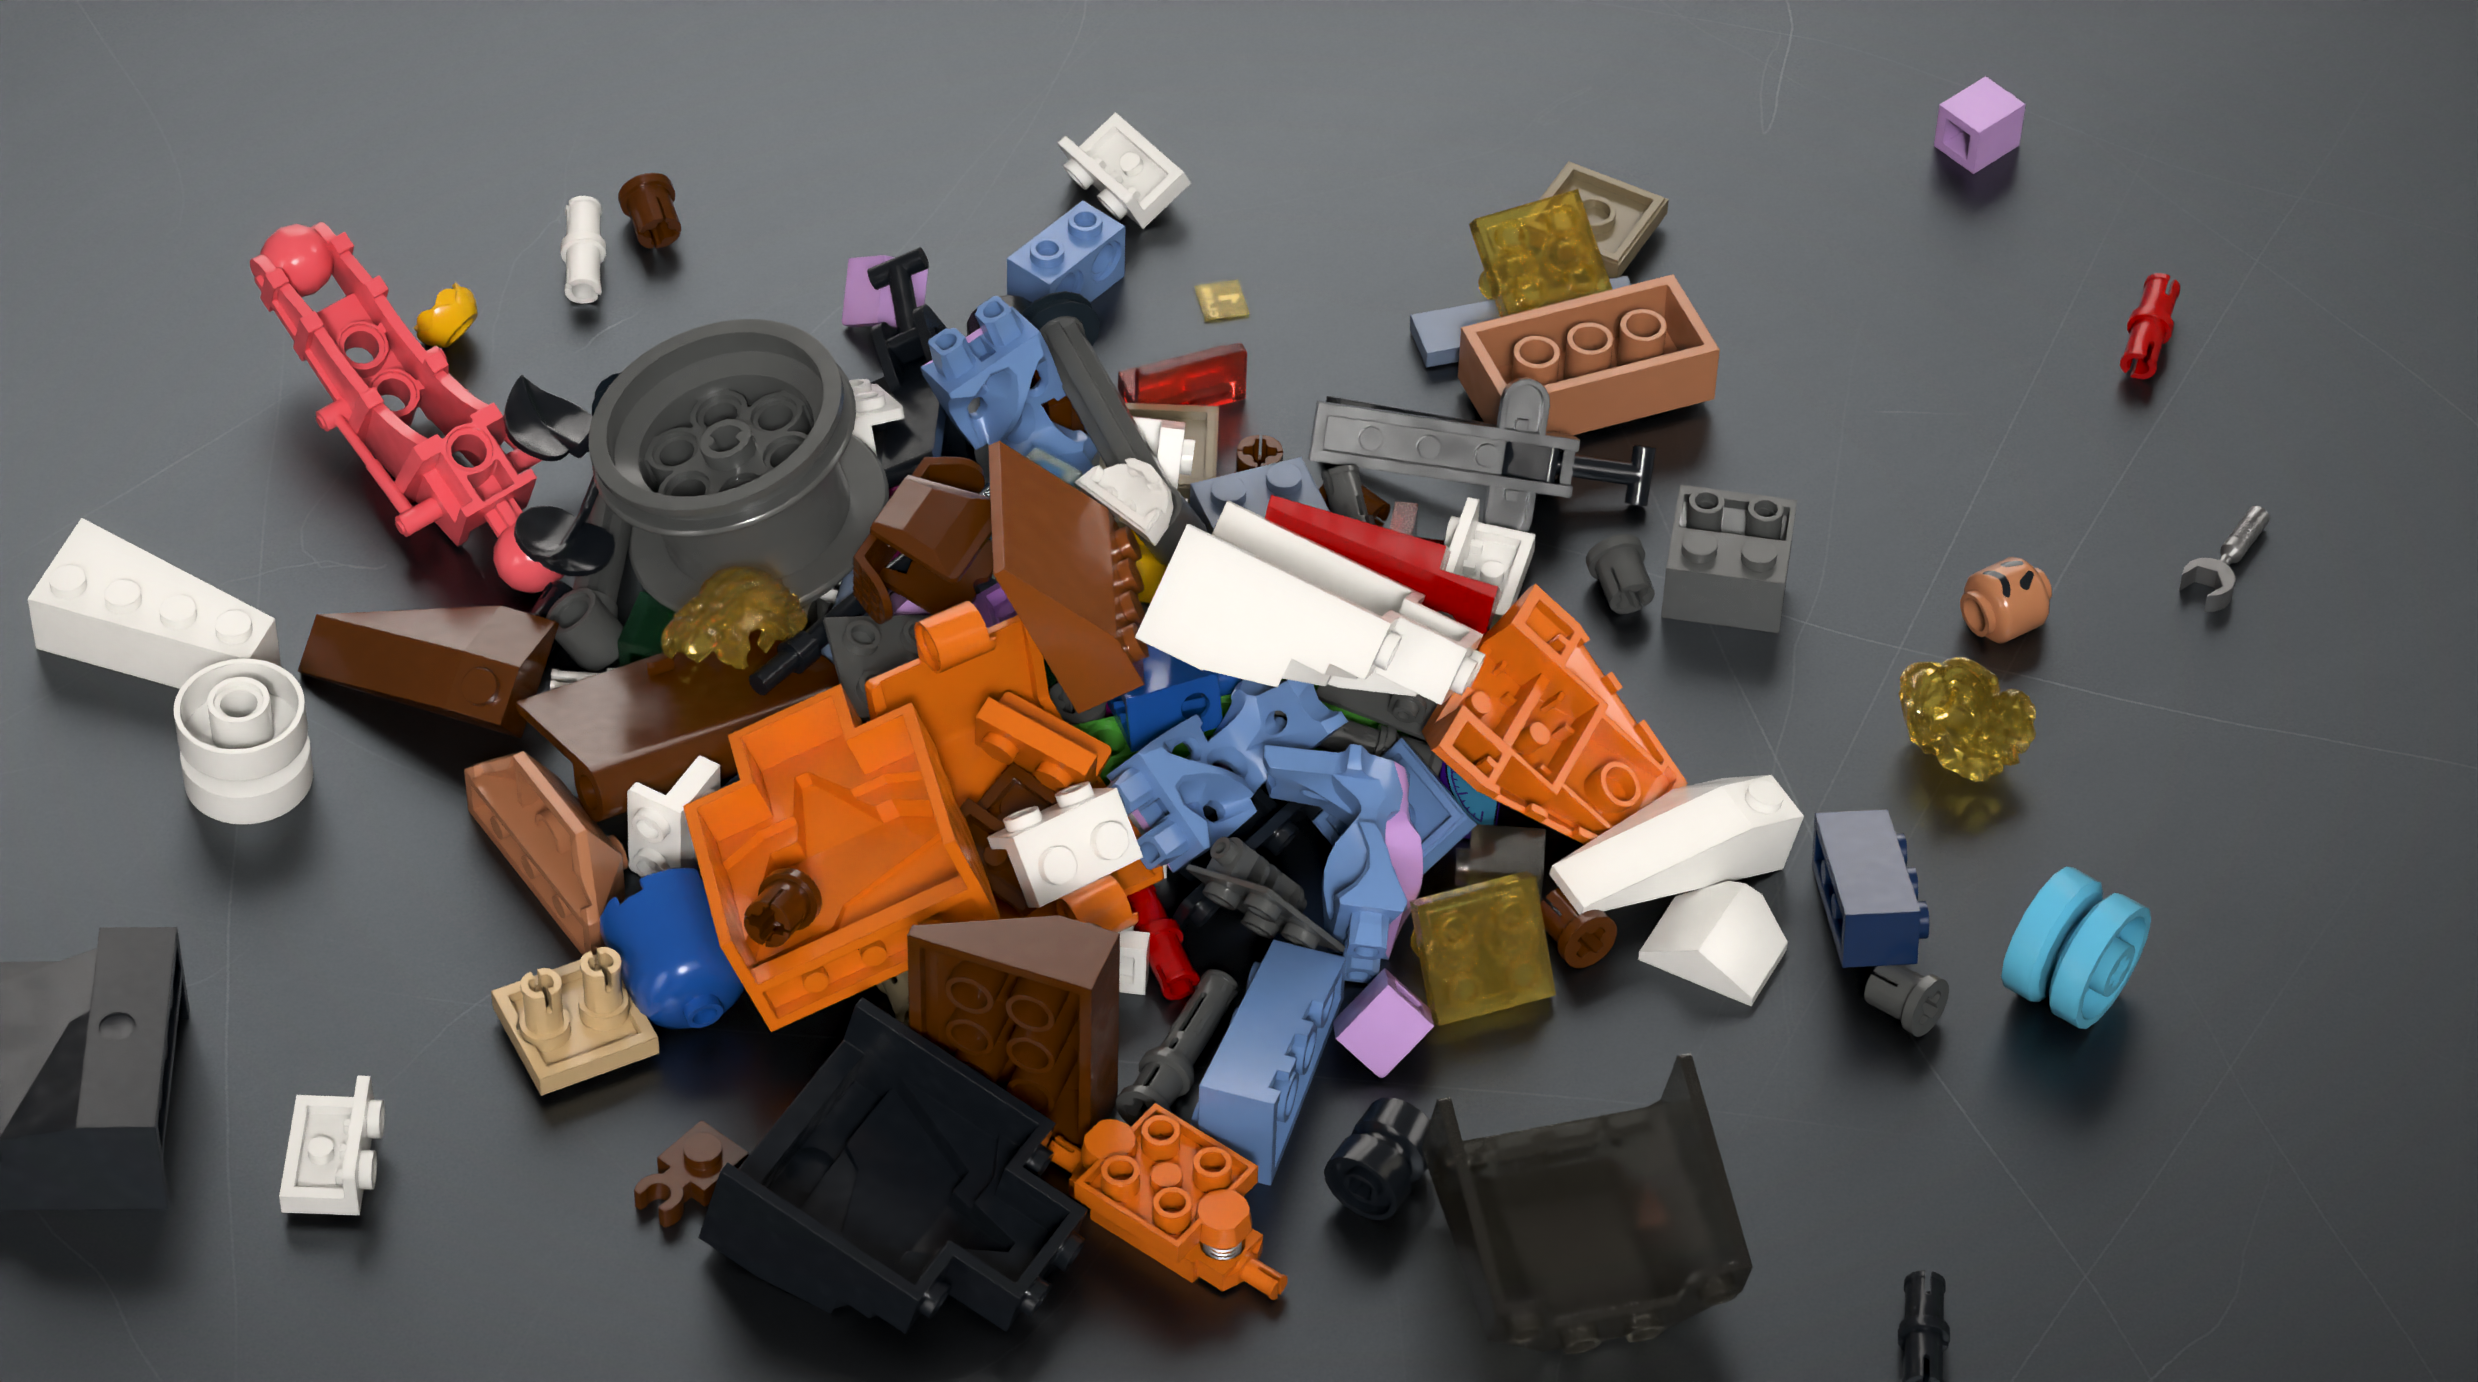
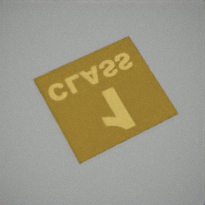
M1238 279L1194 286L1205 321L1250 314Z

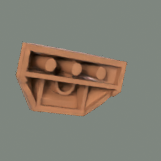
M524 751L465 768L468 811L582 956L590 950L593 955L597 954L596 948L606 947L600 933V916L613 897L618 898L620 905L625 899L623 870L628 868V859L620 841L614 835L606 836L597 825V822L593 821L586 813L579 797H575L557 775Z

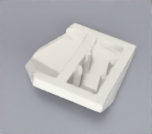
M1725 881L1675 896L1640 949L1638 960L1752 1006L1787 951L1788 942L1760 892L1746 883Z

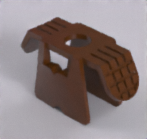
M924 457L913 474L907 475L873 521L870 527V534L853 556V595L876 623L883 624L893 617L892 603L886 587L934 615L964 601H970L973 604L976 600L974 587L988 582L993 575L992 541L989 540L992 535L990 497L979 494L985 485V475L982 467L975 461L963 457ZM897 551L913 560L907 574L886 568Z

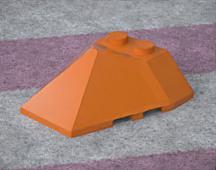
M1535 583L1524 592L1481 639L1477 650L1486 654V657L1470 688L1467 687L1462 696L1454 693L1442 705L1438 704L1421 733L1430 749L1476 791L1585 845L1672 789L1685 787L1688 783L1645 719L1639 723L1634 720L1616 693L1623 687L1611 671L1604 675L1584 646L1590 638L1580 623Z

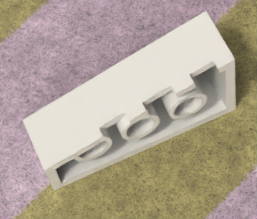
M83 518L80 519L28 597L36 649L181 689L190 677L205 667L231 659H258L281 667L275 618Z

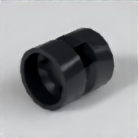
M1381 1097L1370 1105L1355 1125L1351 1136L1345 1138L1329 1159L1324 1169L1325 1181L1332 1194L1354 1213L1371 1220H1385L1395 1214L1411 1192V1183L1421 1179L1438 1156L1442 1147L1440 1134L1434 1123L1418 1108L1397 1098Z

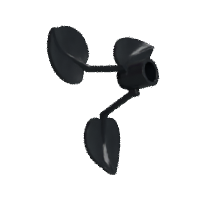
M521 375L512 387L505 405V432L518 449L540 460L558 461L569 453L574 457L582 458L586 452H589V430L593 415L568 400L541 390ZM594 475L576 518L569 512L553 506L530 507L518 517L514 527V537L520 549L531 560L540 562L545 568L556 573L577 577L595 574L609 564L615 548L613 535L600 526L586 523L599 493L594 481Z

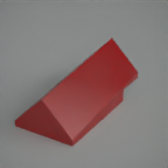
M1270 496L1266 519L1426 595L1422 605L1436 612H1446L1452 615L1457 622L1484 635L1490 630L1502 593L1500 588L1447 572L1446 567L1451 554L1447 546L1278 496Z

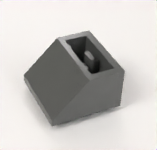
M1680 485L1666 566L1661 618L1779 633L1797 500Z

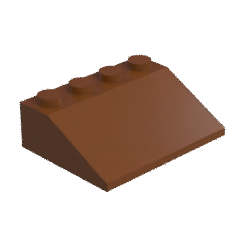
M997 441L988 445L993 575L1078 714L1145 685L1143 659L1149 657V650L1146 643L1135 638L1145 617L1144 609L1138 599V593L1144 591V585L1136 567V561L1142 558V554L1133 532L1128 526L1119 528L1107 507L1006 444Z

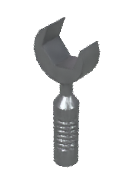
M2252 506L2221 546V557L2219 560L2198 558L2190 561L2184 567L2179 591L2194 582L2213 587L2215 591L2207 595L2204 612H2216L2224 609L2231 601L2236 580L2234 572L2229 565L2237 563L2242 559L2269 523V513L2260 506Z

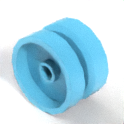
M2064 867L2055 873L2039 890L2016 928L2003 962L2001 978L2004 987L2033 1002H2040L2049 996L2052 1014L2077 1028H2089L2099 1021L2112 1006L2137 965L2149 934L2151 924L2149 908L2119 893H2113L2103 899L2101 882L2076 868Z

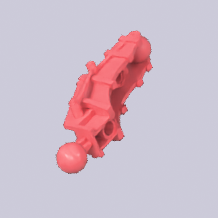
M319 222L312 227L293 224L279 228L265 241L260 255L250 260L255 283L261 290L260 299L269 312L274 310L294 340L293 349L302 362L308 361L334 401L316 411V421L319 427L326 432L338 427L364 462L368 472L400 513L395 517V525L398 531L405 537H408L435 522L453 543L459 546L468 540L470 531L487 522L498 538L494 545L493 561L498 575L513 590L533 594L544 591L550 582L553 584L555 581L561 580L564 575L545 568L540 562L531 560L520 549L514 537L516 521L523 512L522 510L527 507L537 480L530 467L543 460L524 453L510 441L505 432L504 417L493 402L488 405L479 400L449 374L447 357L441 348L434 346L425 350L387 300L389 289L381 276L378 275L372 278L352 255L354 245L345 232L336 236L323 222ZM332 274L346 297L316 313L315 310L312 311L301 297L315 294L328 282ZM354 347L363 348L373 356V360L365 364L356 363L346 355V351ZM394 395L404 403L405 408L391 411L383 403L384 400L381 396ZM417 407H420L427 419L431 420L445 435L444 438H440L438 433L430 438H426L410 428ZM505 441L514 450L505 454L500 445ZM460 451L474 467L459 465L454 460L452 454ZM388 472L396 479L395 481H393ZM414 501H416V502L418 503V504L415 505V506H412V505H411V503L414 502Z

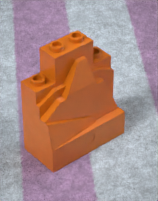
M841 684L729 734L728 738L740 780L683 806L719 945L771 1032L908 971L907 934L912 925L1001 919L968 823L954 799L936 745L912 702L863 724ZM780 868L797 869L808 875L820 891L822 906L819 915L806 928L796 930L779 947H766V942L763 945L755 942L748 935L744 927L746 909L758 897L760 885L770 873Z

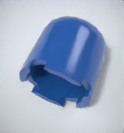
M673 868L646 875L639 879L641 891L628 897L621 905L617 897H613L606 905L600 916V933L606 947L615 950L620 955L622 961L621 978L635 1006L642 1014L647 1016L650 1022L668 1029L703 1028L715 1023L722 1014L738 1001L744 991V986L719 945L703 880L700 878L697 869Z

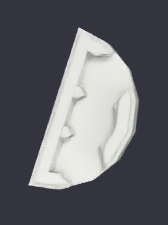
M1135 458L1125 459L1127 464H1116L1104 470L1100 465H1097L1074 482L1084 494L1107 507L1114 517L1154 546L1157 545L1169 527L1174 508L1171 489L1152 465Z

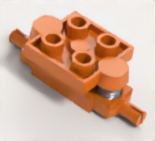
M1156 1103L1132 1126L1114 1119L1099 1121L1085 1134L1082 1150L1065 1140L1061 1135L1056 1136L1055 1141L1052 1140L1047 1148L1054 1152L1051 1161L1072 1173L1069 1179V1196L1090 1208V1219L1191 1283H1194L1200 1277L1219 1290L1225 1291L1245 1281L1267 1295L1271 1300L1277 1299L1278 1294L1281 1295L1284 1291L1288 1277L1259 1260L1263 1251V1234L1252 1228L1250 1207L1244 1198L1258 1183V1166Z

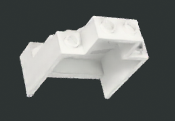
M1231 501L1226 502L1212 535L1191 524L1186 525L1135 636L1136 639L1202 671L1207 670L1277 688L1281 679H1288L1320 686L1328 684L1338 688L1416 697L1419 694L1440 705L1454 693L1462 696L1466 688L1472 686L1486 657V654L1477 650L1484 634L1422 605L1426 595Z

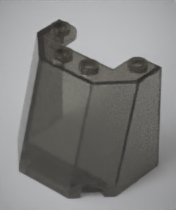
M1691 1053L1677 1055L1660 1101L1639 1109L1463 1141L1451 1097L1436 1100L1422 1150L1487 1340L1540 1352L1562 1348L1566 1354H1579L1598 1347L1603 1340L1626 1336L1629 1342L1653 1339L1661 1335L1666 1328H1670L1714 1305L1726 1303L1743 1291L1753 1266Z

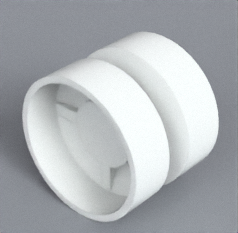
M231 659L205 667L183 684L174 702V719L180 749L184 787L191 803L208 817L230 824L262 823L280 817L295 808L305 798L313 781V763L308 736L303 690L296 678L282 667L267 661Z

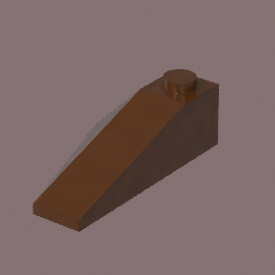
M502 605L316 614L298 672L522 738L527 721L517 712L516 701L536 695L559 623Z

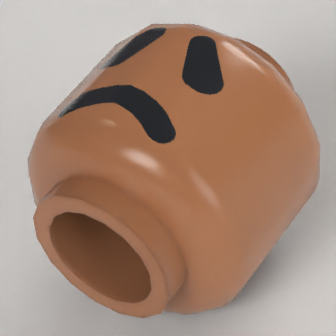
M2008 557L1968 577L1964 587V594L1960 599L1962 616L1967 626L1977 636H1986L1999 644L2006 643L2045 623L2049 614V600L2052 597V588L2049 579L2041 569L2034 568L2024 559Z

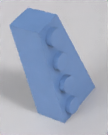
M1277 940L1272 941L1262 963L1255 961L1251 968L1246 994L1239 1008L1235 1009L1229 1028L1199 1085V1102L1194 1109L1190 1123L1195 1128L1258 1166V1183L1269 1186L1273 1182L1331 1033L1333 1022L1343 1002L1346 957Z

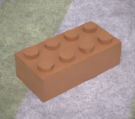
M1674 274L1461 327L1458 379L1483 422L1497 425L1500 399L1504 388L1517 378L1528 377L1534 379L1546 388L1550 396V409L1546 430L1577 435L1713 400L1715 398L1720 349Z

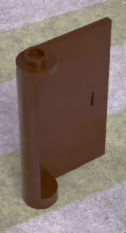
M776 616L516 701L517 712L573 763L575 786L580 802L589 817L595 822H600L627 812V791L635 782L667 795L699 755L720 764V780L737 775L738 771L728 738L729 734L840 683L835 665L821 654L820 659L803 673L797 674L793 672L766 695H760L753 690L749 683V676L778 653V645L795 632Z

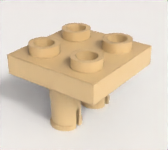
M609 947L596 948L597 954L594 955L590 950L580 960L555 969H537V975L533 976L532 972H529L522 977L521 981L491 991L493 1009L541 1096L659 1054L658 1036L647 1016L642 1014L633 1003L621 978V957L615 950Z

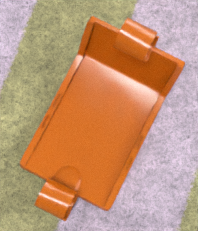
M964 601L915 623L914 631L919 658L875 676L865 683L870 720L908 703H913L936 745L943 770L948 777L954 799L959 808L968 798L977 804L1010 765L992 758L975 744L976 716L988 696L999 702L1004 693L1011 692L1063 720L1049 695L1044 657L1019 616L1016 615L987 628L974 604L970 601ZM1099 776L1092 788H1106L1107 786ZM1129 818L1135 837L1138 839L1142 835ZM1139 859L1053 902L1037 908L1027 916H1023L994 894L993 896L1001 919L1060 915L1083 923H1094L1104 929L1118 933L1136 925L1138 922V913L1132 914L1127 896L1164 879L1163 866L1152 870L1146 869Z

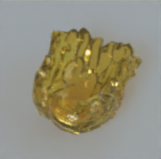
M753 566L729 567L718 570L710 578L706 579L698 595L693 597L682 609L673 615L674 619L662 632L661 647L663 653L669 659H673L675 654L680 652L697 663L714 651L718 659L726 665L732 664L734 669L744 670L748 666L746 660L747 654L751 650L749 635L752 631L761 630L757 645L767 653L776 639L783 641L788 637H794L803 630L808 622V617L799 604L800 598L791 593L789 587L784 586L781 578H775L765 569Z
M1954 657L1945 660L1943 663L1934 661L1915 662L1908 665L1900 676L1899 685L1901 689L1898 694L1910 741L1919 746L1927 755L1932 753L1937 756L1939 763L1944 769L1947 768L1954 771L1961 777L1968 778L1973 782H1983L1989 779L1990 776L2000 775L2004 772L2003 765L2013 766L2020 763L2018 754L2025 753L2036 736L2034 727L2036 708L2031 702L2030 697L2016 689H2007L2001 692L1996 675L1973 660L1964 657Z

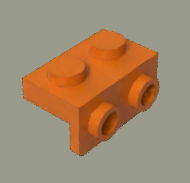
M1011 692L1004 693L999 702L988 696L976 716L975 744L981 747L989 756L1002 763L1011 764L1014 762L1055 792L1087 781L1093 787L1111 757L1112 749L1106 743Z

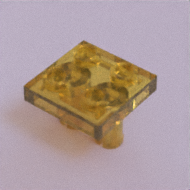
M1578 189L1482 216L1469 223L1484 268L1478 279L1479 289L1487 299L1495 300L1500 317L1612 290Z
M1524 871L1409 901L1414 930L1411 935V947L1413 952L1420 958L1428 1007L1431 1009L1433 1022L1436 1025L1442 1026L1556 996L1536 876L1532 873Z

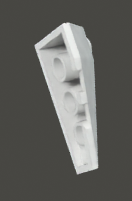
M1772 775L1721 778L1676 788L1553 864L1549 875L1580 915L1590 910L1607 911L1705 888L1725 881H1735L1774 872L1784 868L1804 815Z

